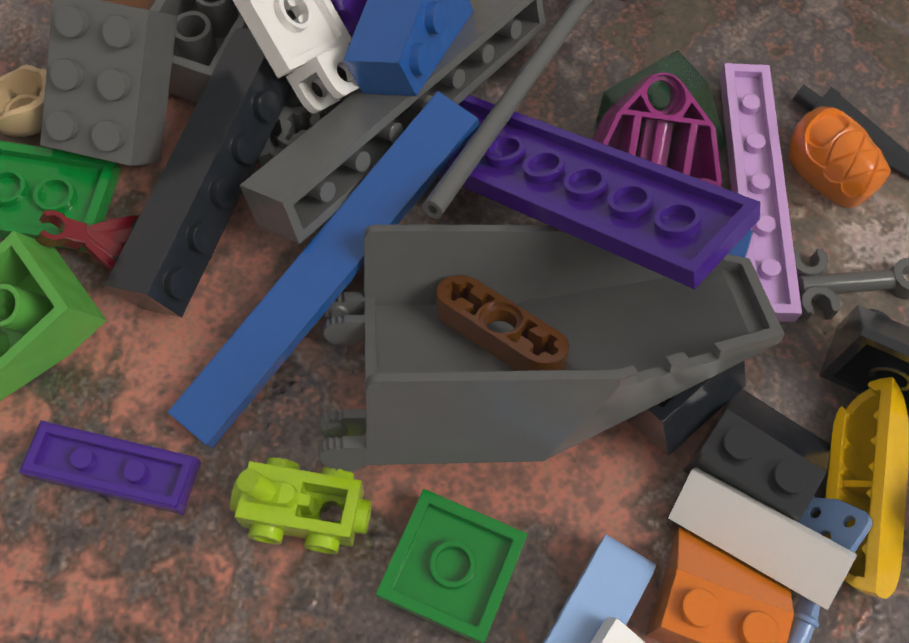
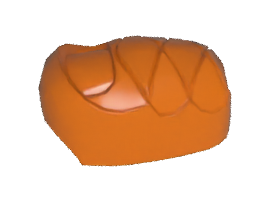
M820 106L805 114L794 128L788 159L796 171L811 186L835 204L844 208L860 206L870 199L890 176L891 169L881 149L875 145L865 129L843 111L833 107Z

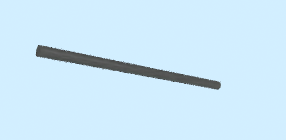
M593 0L570 1L423 203V210L429 217L437 219L442 216Z

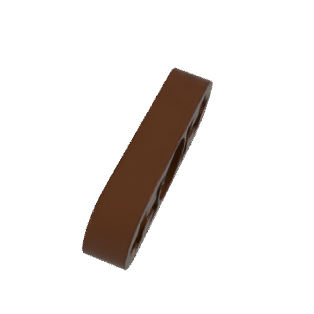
M450 276L438 284L436 289V313L442 322L515 371L566 370L569 343L561 332L470 276ZM501 321L509 323L514 329L509 332L499 333L487 328V325L492 322Z

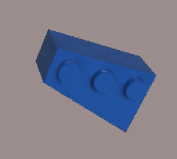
M367 0L343 60L362 93L417 96L474 10L470 0Z

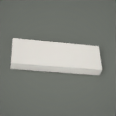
M697 467L691 470L668 519L826 610L829 609L857 556L854 552Z

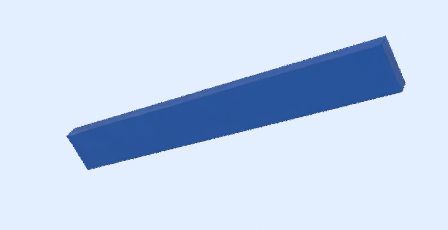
M437 91L175 402L168 413L206 446L213 448L364 266L365 229L370 225H398L479 127L478 118Z

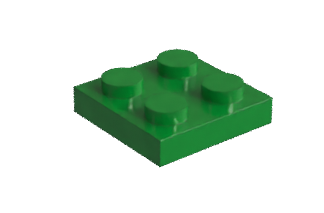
M423 489L375 594L376 598L470 641L485 643L528 533Z

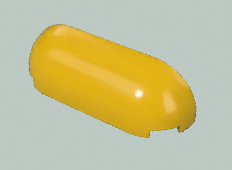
M893 377L871 381L867 384L870 389L858 395L846 409L843 406L839 408L833 424L825 497L827 499H839L867 512L872 518L873 526L854 552L857 556L844 582L859 592L882 599H887L894 593L900 577L909 469L908 413L903 394ZM855 520L848 521L847 527H852L855 524ZM827 534L824 537L830 539L831 535Z

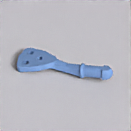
M813 497L801 519L798 520V523L822 536L830 534L831 541L852 552L857 550L873 526V520L867 512L839 499ZM816 511H821L819 517L813 518V514ZM855 520V524L852 527H847L848 521ZM800 595L794 608V616L787 643H810L814 629L819 627L818 616L820 606Z

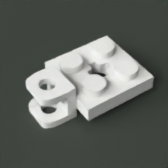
M233 0L277 78L289 74L286 76L302 105L310 113L316 114L335 104L342 97L359 89V86L343 62L352 38L331 0ZM285 10H292L296 18L292 20ZM337 66L346 72L347 81L340 78ZM312 82L319 85L322 90V97L314 93Z

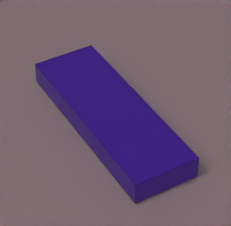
M40 421L19 473L27 478L183 515L201 462L194 456Z

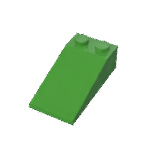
M12 231L0 243V401L68 357L107 321L55 247L43 246L36 239L16 231Z

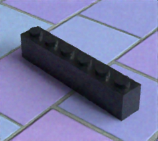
M235 29L104 286L141 309L183 317L242 194L240 184L251 176L291 93L292 87L286 78L289 74L277 78L250 29Z

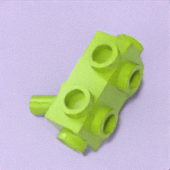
M271 457L267 459L266 464L249 461L247 469L242 471L236 479L231 494L230 509L236 512L235 519L241 527L249 529L247 537L252 540L277 545L282 543L283 535L305 538L304 547L308 550L324 554H338L339 545L353 547L355 533L366 534L372 500L363 499L364 489L362 480L354 479L355 475L350 471L324 467L321 473L299 470L300 465L291 460ZM335 506L342 511V516L337 522L321 520L323 510L327 507Z

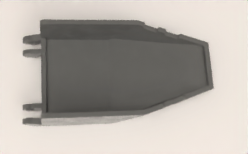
M370 225L364 232V291L340 294L324 313V317H327V322H323L322 327L324 339H327V342H331L332 345H339L341 343L344 345H355L365 338L366 409L329 411V413H324V416L320 417L319 431H321V435H324V438L329 439L323 440V443L319 445L318 458H320V463H324V466H328L329 469H342L343 471L355 472L366 465L545 461L781 343L785 333L750 258L727 254L694 290L550 225ZM450 276H470L561 332L569 343L566 370L515 371L442 322L436 313V289L438 284ZM501 321L492 322L487 325V328L499 333L509 332L514 329L509 323Z

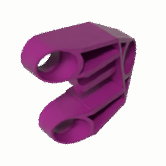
M662 72L650 74L642 78L603 115L592 140L636 156L641 120H643L638 157L721 187L722 179L716 128L684 83L675 75ZM656 81L664 83L670 90L669 104L660 111L652 107L647 95L648 88Z

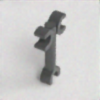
M823 248L816 249L810 257L812 267L804 265L800 260L798 250H794L799 293L802 295L800 298L802 315L799 317L800 321H807L814 313L811 302L817 303L823 308L826 320L832 319L840 310V301L835 293L889 290L896 297L909 300V281L903 276L909 274V258L899 260L890 270L822 274L829 261L827 253Z

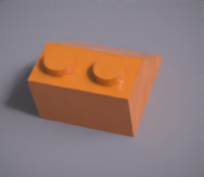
M678 527L646 636L662 643H787L794 616L791 589L695 533Z

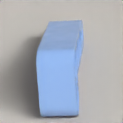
M605 534L589 559L543 643H591L606 617L617 618L626 625L654 573L656 564Z

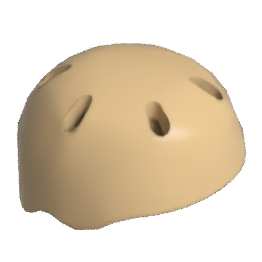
M23 65L0 77V132L2 134L12 137H27L41 132L47 72L45 68L40 69L31 65Z

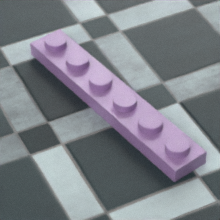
M724 63L719 77L731 191L761 202L760 220L750 229L753 230V235L746 258H750L778 321L796 322L802 315L770 65Z

